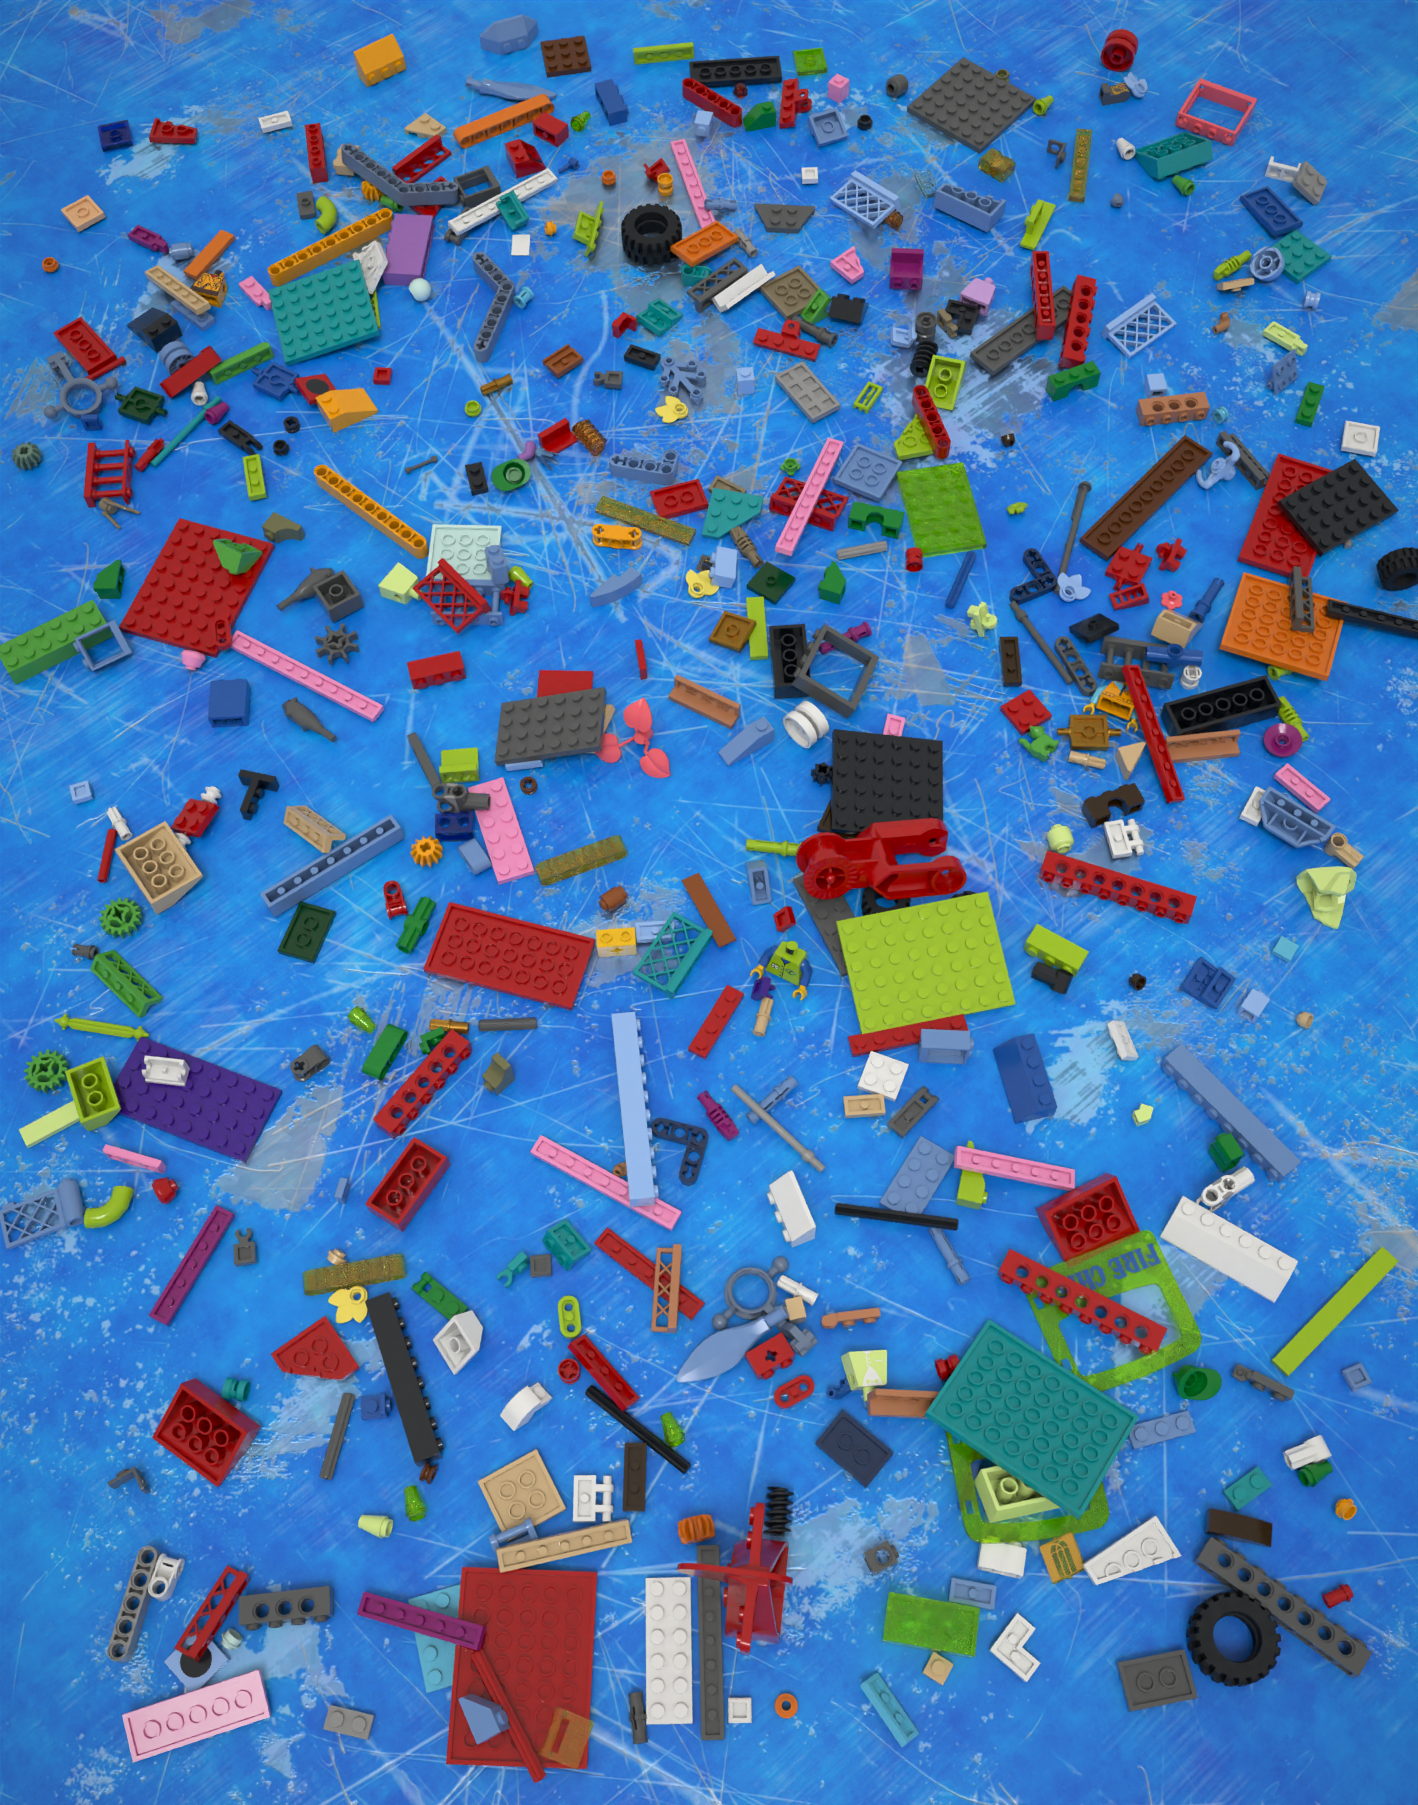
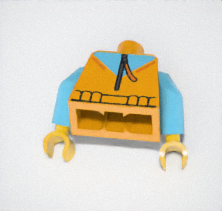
M1112 681L1109 685L1098 687L1089 701L1090 705L1084 707L1083 715H1085L1086 711H1091L1090 715H1094V707L1096 706L1100 710L1126 720L1131 719V722L1125 728V732L1127 733L1129 727H1133L1134 735L1138 729L1136 722L1139 721L1127 683Z

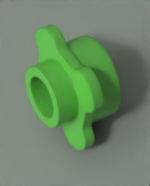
M787 458L784 464L780 466V469L789 476H793L794 472L801 468V465L794 458Z

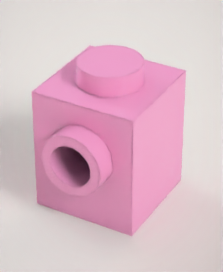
M836 74L828 82V98L841 103L849 95L850 80Z

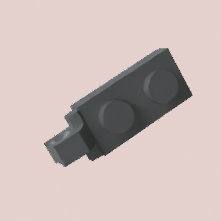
M1240 1364L1235 1366L1231 1375L1240 1383L1244 1381L1252 1383L1251 1386L1258 1391L1264 1392L1266 1390L1272 1393V1397L1280 1402L1290 1401L1295 1393L1294 1390Z

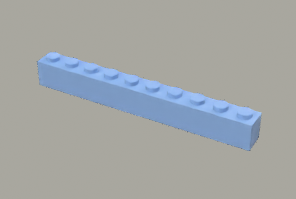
M635 1012L611 1014L630 1207L655 1205V1197H659L658 1185H653V1178H657L656 1166H651V1159H654V1147H649V1140H652V1129L647 1128V1121H650V1110L645 1109V1103H648V1092L643 1091V1085L646 1084V1073L641 1072V1066L645 1065L644 1055L639 1053V1049L643 1048L642 1036L638 1037L637 1031L641 1030L640 1019H636Z

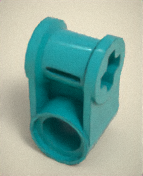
M685 264L681 268V283L684 286L693 287L712 274V270L707 266L696 265L691 267ZM708 282L705 287H709L710 282Z

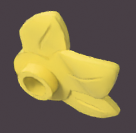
M672 396L665 397L666 405L655 408L657 415L663 417L662 422L673 423L677 419H682L688 415L686 405L681 403L678 398Z
M690 569L686 574V582L689 585L688 593L693 598H701L704 595L711 596L719 589V586L711 585L709 570L696 574Z
M354 1286L350 1290L340 1289L332 1294L328 1300L330 1304L338 1307L336 1313L337 1323H347L353 1318L358 1323H361L368 1313L365 1303L368 1299V1293L362 1286ZM356 1294H361L359 1300H354Z

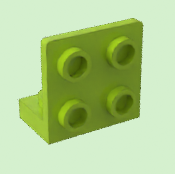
M478 748L442 750L441 766H439L442 783L479 781Z

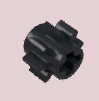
M825 762L815 764V769L811 770V776H814L813 783L817 782L820 786L826 783L830 784L832 765L828 766Z

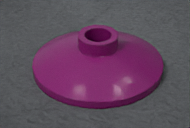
M1279 723L1271 726L1266 731L1264 745L1275 756L1289 757L1297 753L1301 748L1302 736L1294 726Z

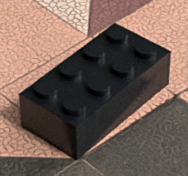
M805 624L769 626L774 699L810 697L792 685L795 678L793 674L797 667L800 668L801 666L799 661L804 654H807L805 650L807 647ZM808 668L805 674L810 677V668Z

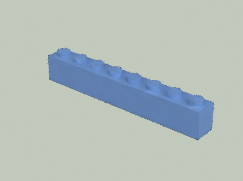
M390 814L332 849L330 853L324 854L260 893L265 905L275 918L404 839L401 827Z
M1183 1044L1179 1045L1164 1058L1161 1064L1164 1072L1168 1076H1172L1177 1081L1178 1086L1182 1090L1187 1091L1192 1096L1193 1101L1197 1105H1201L1206 1110L1207 1115L1221 1125L1222 1130L1226 1134L1232 1133L1241 1149L1246 1150L1251 1155L1252 1160L1266 1170L1271 1179L1280 1183L1300 1164L1301 1161Z

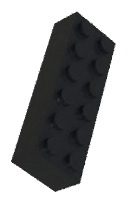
M1267 675L1164 703L1160 716L1171 737L1227 731L1277 716L1282 704Z

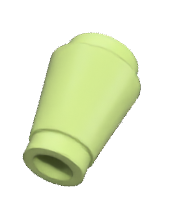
M361 1515L358 1527L381 1539L383 1537L388 1538L393 1529V1520L389 1519L388 1516Z

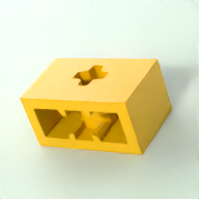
M635 927L596 930L598 957L637 955Z

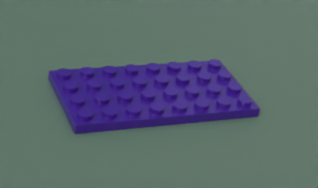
M144 1037L138 1040L114 1083L121 1107L117 1114L245 1164L283 1093L280 1089ZM145 1056L185 1060L190 1067L186 1085L176 1086L146 1082L145 1077L142 1075V1069L146 1070Z

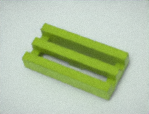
M868 381L853 403V408L856 409L858 407L859 411L865 410V413L868 414L883 392V387ZM870 387H873V388L871 389V391L868 393V395L866 396V398H865V400L863 401V403L861 404L860 402L862 401V399L864 398V396L866 395V393L868 392V390L870 389Z

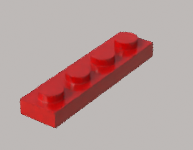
M726 985L688 1047L689 1052L706 1060L742 1001L744 993Z
M585 1334L570 1342L567 1348L622 1412L637 1403L640 1397Z

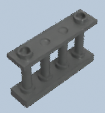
M1104 636L1100 653L1107 654L1106 663L1101 662L1098 678L1126 682L1121 669L1123 665L1113 664L1114 656L1125 657L1124 666L1132 665V658L1143 660V666L1140 669L1146 686L1171 689L1175 674L1168 673V667L1164 663H1161V671L1150 670V662L1144 659L1147 645L1168 647L1169 645Z

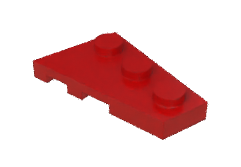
M155 118L149 140L153 143L196 144L198 130L197 128L182 124L176 126L170 121H166V123L161 122L159 118Z

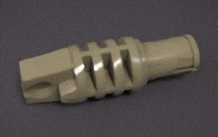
M740 526L732 528L730 535L742 555L750 560L754 568H757V566L758 568L761 567L764 561L757 554V548Z

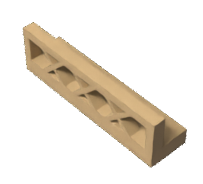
M306 805L286 806L283 823L322 853H330L333 840H345V833Z

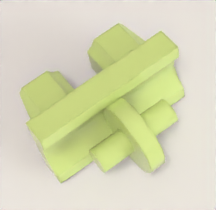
M981 602L979 606L971 605L967 611L968 617L973 618L970 627L977 630L980 637L985 636L987 628L993 629L998 623L997 617L989 614L987 603Z

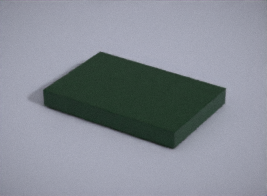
M300 901L278 948V953L315 964L335 919L336 912Z

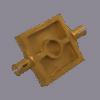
M1070 715L1069 727L1057 728V735H1068L1071 750L1108 751L1109 737H1120L1121 729H1110L1107 723V715Z

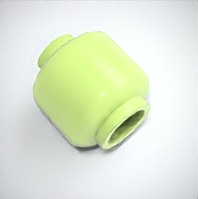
M1056 824L1047 833V840L1052 851L1062 854L1071 850L1074 839L1069 827Z

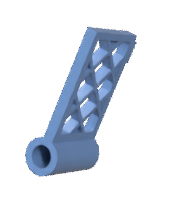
M64 1179L53 1190L17 1204L11 1202L3 1205L2 1210H0V1222L6 1249H13L66 1227L83 1224L85 1211L78 1182L73 1179ZM54 1196L55 1202L51 1209L43 1206L47 1198ZM29 1205H37L32 1216L24 1214ZM42 1208L49 1211L43 1222L36 1219ZM16 1212L18 1214L13 1223H7L6 1214ZM53 1214L58 1215L60 1223L54 1226L48 1225ZM22 1216L29 1218L24 1230L16 1227ZM34 1221L42 1224L38 1232L34 1234L28 1232ZM15 1229L21 1231L22 1233L18 1240L11 1242L10 1236Z

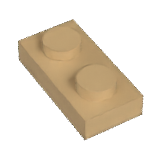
M884 1094L843 1097L845 1118L884 1116L886 1114Z

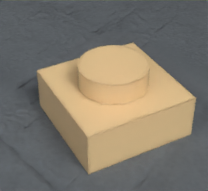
M933 1652L922 1674L943 1686L954 1664Z

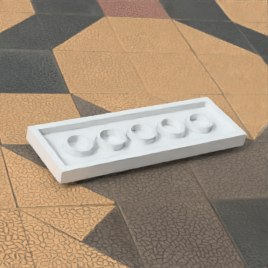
M691 1577L646 1578V1725L693 1724Z

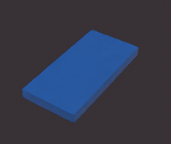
M1268 186L1240 196L1239 201L1274 237L1301 228L1303 222Z

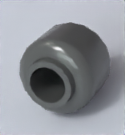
M902 74L890 77L886 82L887 93L894 98L905 94L909 85L907 78Z

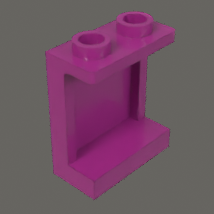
M892 248L889 289L922 290L924 249Z

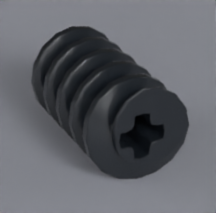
M931 340L919 342L910 364V371L916 377L925 378L928 376L932 357L937 355L939 348L935 342Z
M767 1487L772 1492L766 1494V1498L771 1500V1502H767L765 1507L771 1511L764 1513V1516L770 1520L764 1522V1526L769 1529L764 1530L763 1534L785 1536L786 1533L791 1532V1529L785 1527V1525L792 1523V1520L786 1518V1515L793 1514V1511L787 1509V1506L794 1504V1502L788 1500V1497L793 1496L794 1493L786 1488Z

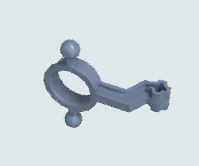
M60 351L46 358L53 371L58 370L67 383L60 390L59 399L61 404L55 407L51 405L45 407L44 415L49 419H54L57 417L58 412L64 410L71 416L81 419V415L97 414L102 406V392L107 389L115 390L118 387V380L115 377H108L105 383L98 386L88 378L74 379L67 368L69 364L64 354ZM81 388L92 390L96 394V401L90 408L76 410L68 405V397L73 391Z
M781 1256L775 1258L772 1263L773 1267L766 1273L761 1269L753 1267L742 1268L733 1273L726 1282L724 1291L728 1309L723 1314H716L712 1318V1326L716 1330H724L728 1326V1320L734 1314L742 1319L755 1320L764 1314L768 1315L774 1311L773 1306L775 1305L777 1292L772 1278L777 1273L787 1271L789 1267L788 1260ZM754 1275L764 1280L769 1290V1298L765 1305L759 1309L748 1310L743 1309L735 1302L732 1288L741 1277ZM785 1319L775 1325L787 1339L791 1340L790 1346L801 1357H804L818 1343L815 1336L806 1328L801 1332L796 1325L787 1322Z

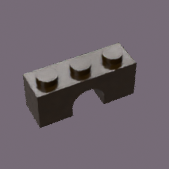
M1135 783L1130 785L1124 784L1114 791L1108 790L1100 796L1087 798L1083 803L1081 811L1092 829L1103 825L1104 822H1109L1111 816L1109 807H1117L1127 816L1141 811L1145 800Z

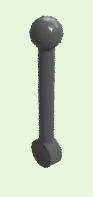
M432 456L431 459L412 467H406L405 472L411 473L412 470L426 464L436 463L438 459L436 456Z

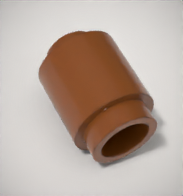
M620 885L618 887L614 886L599 896V905L604 911L611 912L625 903L628 895Z

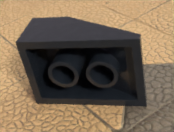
M153 307L127 324V327L156 353L161 351L168 343L183 336L178 322L172 316Z

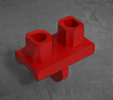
M1177 538L1174 544L1169 545L1168 542L1157 546L1156 552L1159 554L1158 557L1163 558L1158 568L1159 570L1164 571L1167 568L1175 572L1179 568L1181 562L1174 557L1181 560L1187 552L1181 546L1182 540L1180 538Z
M516 579L512 591L510 587H506V590L500 592V598L504 601V604H509L511 601L509 615L512 616L516 612L525 613L528 607V602L519 600V597L527 599L530 588L522 586V580Z

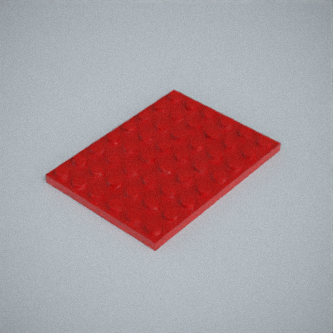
M179 518L119 626L120 631L217 658L221 650L217 649L213 642L212 621L218 617H225L228 619L232 631L275 549L274 543ZM215 539L232 540V543L249 544L262 551V555L248 572L235 575L222 567L213 541Z
M462 1567L458 1619L487 1627L481 1649H483L542 1767L587 1769L597 1572L515 1569L500 1573L499 1568ZM456 1644L446 1765L526 1767L508 1730L477 1745L458 1699L474 1694L491 1702L493 1701L470 1657V1654L475 1650Z

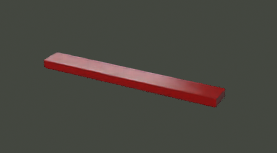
M1125 665L1121 669L1167 803L1183 802L1185 797L1139 665Z

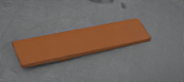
M697 873L683 879L682 883L707 928L713 931V938L717 946L721 948L736 941L734 934L700 874Z

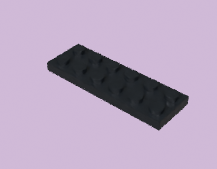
M779 56L689 62L690 78L695 79L706 87L782 82Z

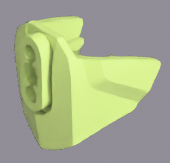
M1341 866L1306 869L1296 877L1300 891L1308 902L1313 917L1326 926L1338 929L1343 914L1346 894L1355 887L1356 872L1352 868Z

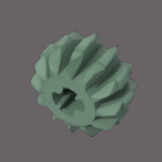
M30 441L26 444L22 442L20 446L16 445V449H12L11 456L13 462L24 471L28 468L32 470V467H38V463L42 462L41 451L36 444H32Z

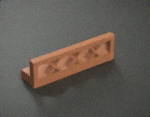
M676 675L674 678L675 687L668 696L670 701L732 730L740 718V704L679 675Z
M1239 729L1171 736L1165 739L1173 763L1239 757L1240 754L1237 743L1240 737Z
M673 1244V1248L657 1247L651 1332L677 1333L682 1261L681 1244ZM661 1254H672V1262L667 1267L661 1262ZM665 1272L671 1277V1282L666 1287L659 1282V1278ZM663 1293H666L669 1297V1304L662 1308L658 1303V1298ZM664 1313L668 1318V1327H656V1319Z
M874 1389L867 1394L868 1416L928 1419L924 1415L939 1392Z

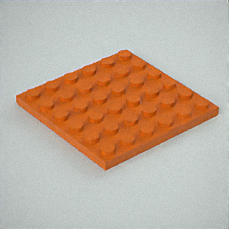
M1243 572L1219 649L1327 681L1344 620L1326 616V603L1328 599L1339 602L1344 601L1312 592L1315 630L1313 633L1291 630L1289 585ZM1303 607L1304 614H1306L1308 611ZM1303 620L1302 625L1309 626V624Z

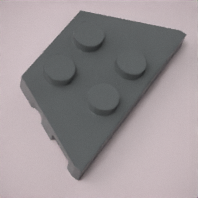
M755 203L754 210L758 212L759 219L764 224L766 232L799 234L802 227L809 221L811 214L814 215L815 206Z

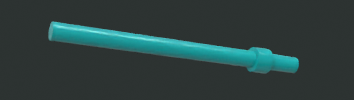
M216 396L210 403H206L202 407V411L150 464L155 468L205 418L204 413H206V410L218 405L222 401L221 398Z

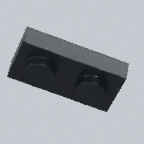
M632 344L624 354L625 361L651 370L656 368L661 359V354Z
M482 462L465 465L472 496L488 493Z

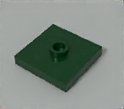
M766 561L748 582L747 589L776 605L794 584L795 577Z

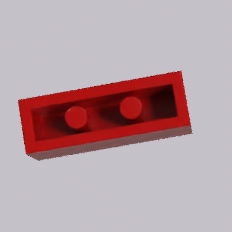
M460 651L407 662L413 690L466 678Z

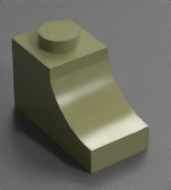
M275 512L262 525L265 538L278 544L288 539L302 541L305 538L302 526Z
M498 1052L491 1057V1063L482 1075L485 1089L490 1093L493 1091L498 1096L515 1078L511 1065Z

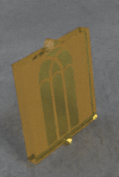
M1073 1532L1058 1538L1054 1537L1052 1541L1039 1546L1052 1584H1057L1067 1578L1072 1579L1073 1575L1084 1571L1081 1565L1084 1561Z

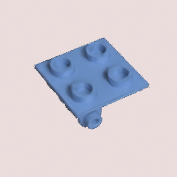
M1295 349L1291 350L1272 366L1273 378L1267 381L1266 387L1267 389H1273L1275 395L1298 378Z

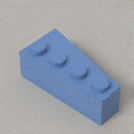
M943 183L936 190L933 207L965 221L982 231L988 232L1003 217L1007 200H994V196L977 195L978 192L976 191L966 192L962 187Z

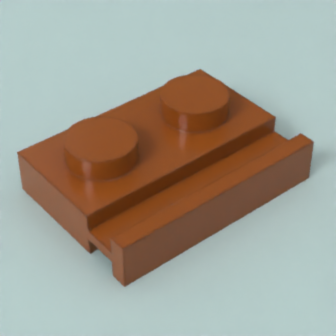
M567 344L542 361L543 365L555 377L560 378L581 364L583 357Z

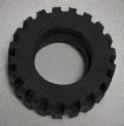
M650 203L646 204V206L640 205L637 209L633 208L626 214L621 223L623 250L629 258L635 262L638 261L642 265L648 264V266H653V264L662 265L663 262H669L671 258L673 259L676 256L670 251L671 246L682 240V224L679 216L672 209L669 210L667 206L663 205L662 207L660 204L651 205ZM652 232L661 234L655 237L643 236L646 233Z
M1235 1591L1215 1594L1198 1605L1194 1610L1195 1613L1190 1616L1188 1621L1190 1627L1186 1630V1637H1189L1190 1643H1187L1188 1650H1192L1194 1655L1192 1660L1195 1664L1198 1663L1201 1666L1200 1671L1205 1676L1210 1675L1212 1681L1224 1683V1686L1241 1687L1258 1682V1680L1265 1678L1269 1674L1270 1669L1275 1667L1277 1664L1275 1659L1277 1656H1280L1281 1648L1278 1647V1642H1281V1635L1276 1634L1275 1630L1278 1624L1276 1620L1272 1621L1269 1617L1271 1614L1267 1607L1263 1609L1260 1606L1261 1601L1256 1598L1250 1599L1249 1594L1243 1592L1236 1594ZM1233 1616L1240 1619L1249 1628L1253 1638V1649L1251 1655L1246 1660L1233 1662L1226 1659L1218 1651L1213 1638V1630L1219 1619Z

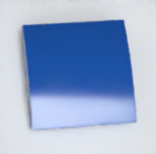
M1200 957L1179 988L1201 1003L1217 1009L1236 978L1222 967L1217 969L1206 959Z

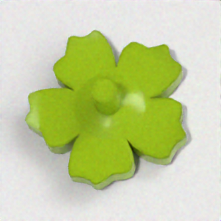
M1016 502L1009 505L1006 510L1009 514L1016 512L1018 515L1020 512L1025 511L1024 508L1028 507V504Z

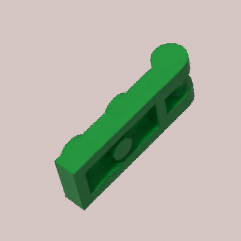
M426 1272L420 1276V1281L417 1284L414 1283L411 1287L418 1296L449 1321L454 1315L469 1310L465 1304ZM429 1284L432 1288L426 1293L423 1289Z

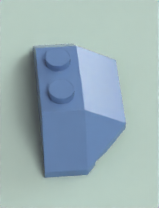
M521 14L493 22L479 35L482 50L503 55L530 47L538 35L537 20Z
M1270 786L1259 800L1264 828L1296 848L1326 842L1336 828L1332 823Z

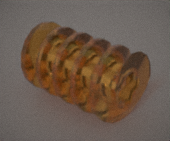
M590 420L577 422L572 427V433L592 456H598L602 453L607 440L603 437L602 433H599L595 425L591 424Z

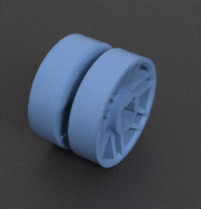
M173 341L162 348L159 358L171 375L192 360L194 356L185 343Z

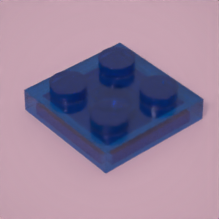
M128 120L98 126L103 152L134 146Z

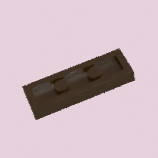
M1000 637L999 646L1003 686H1021L1022 674L1018 637Z
M625 1443L623 1512H645L647 1443Z

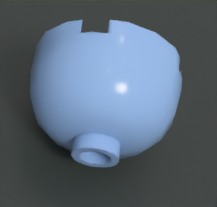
M1269 246L1259 249L1252 257V264L1250 263L1253 275L1264 282L1272 281L1279 277L1285 266L1282 253L1277 248H1270Z

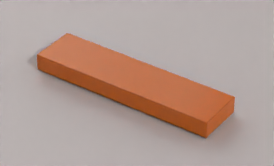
M221 229L186 267L184 274L197 280L235 240L234 235Z

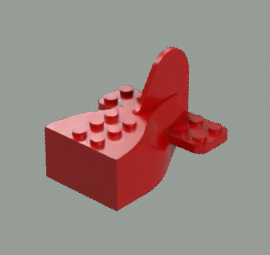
M756 1502L755 1507H750L749 1525H753V1532L748 1531L747 1539L735 1542L732 1562L727 1563V1567L697 1563H679L677 1565V1571L680 1573L728 1583V1587H724L723 1607H727L725 1637L736 1638V1648L740 1649V1654L750 1655L751 1640L779 1644L785 1587L793 1585V1578L786 1576L789 1543L762 1539L765 1503Z

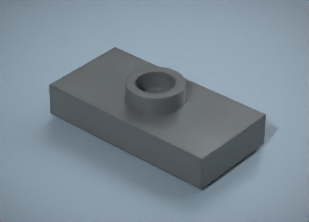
M312 191L296 193L300 219L315 218L316 211Z

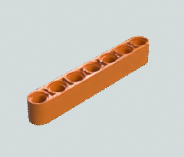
M540 94L460 126L454 130L453 136L461 148H468L530 123L543 112L551 114L554 110V105L546 94Z

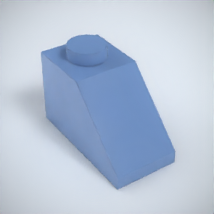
M764 859L745 862L752 904L758 905L772 902L768 870Z
M474 1694L458 1699L477 1745L492 1739L510 1728L508 1716L501 1708V1705Z

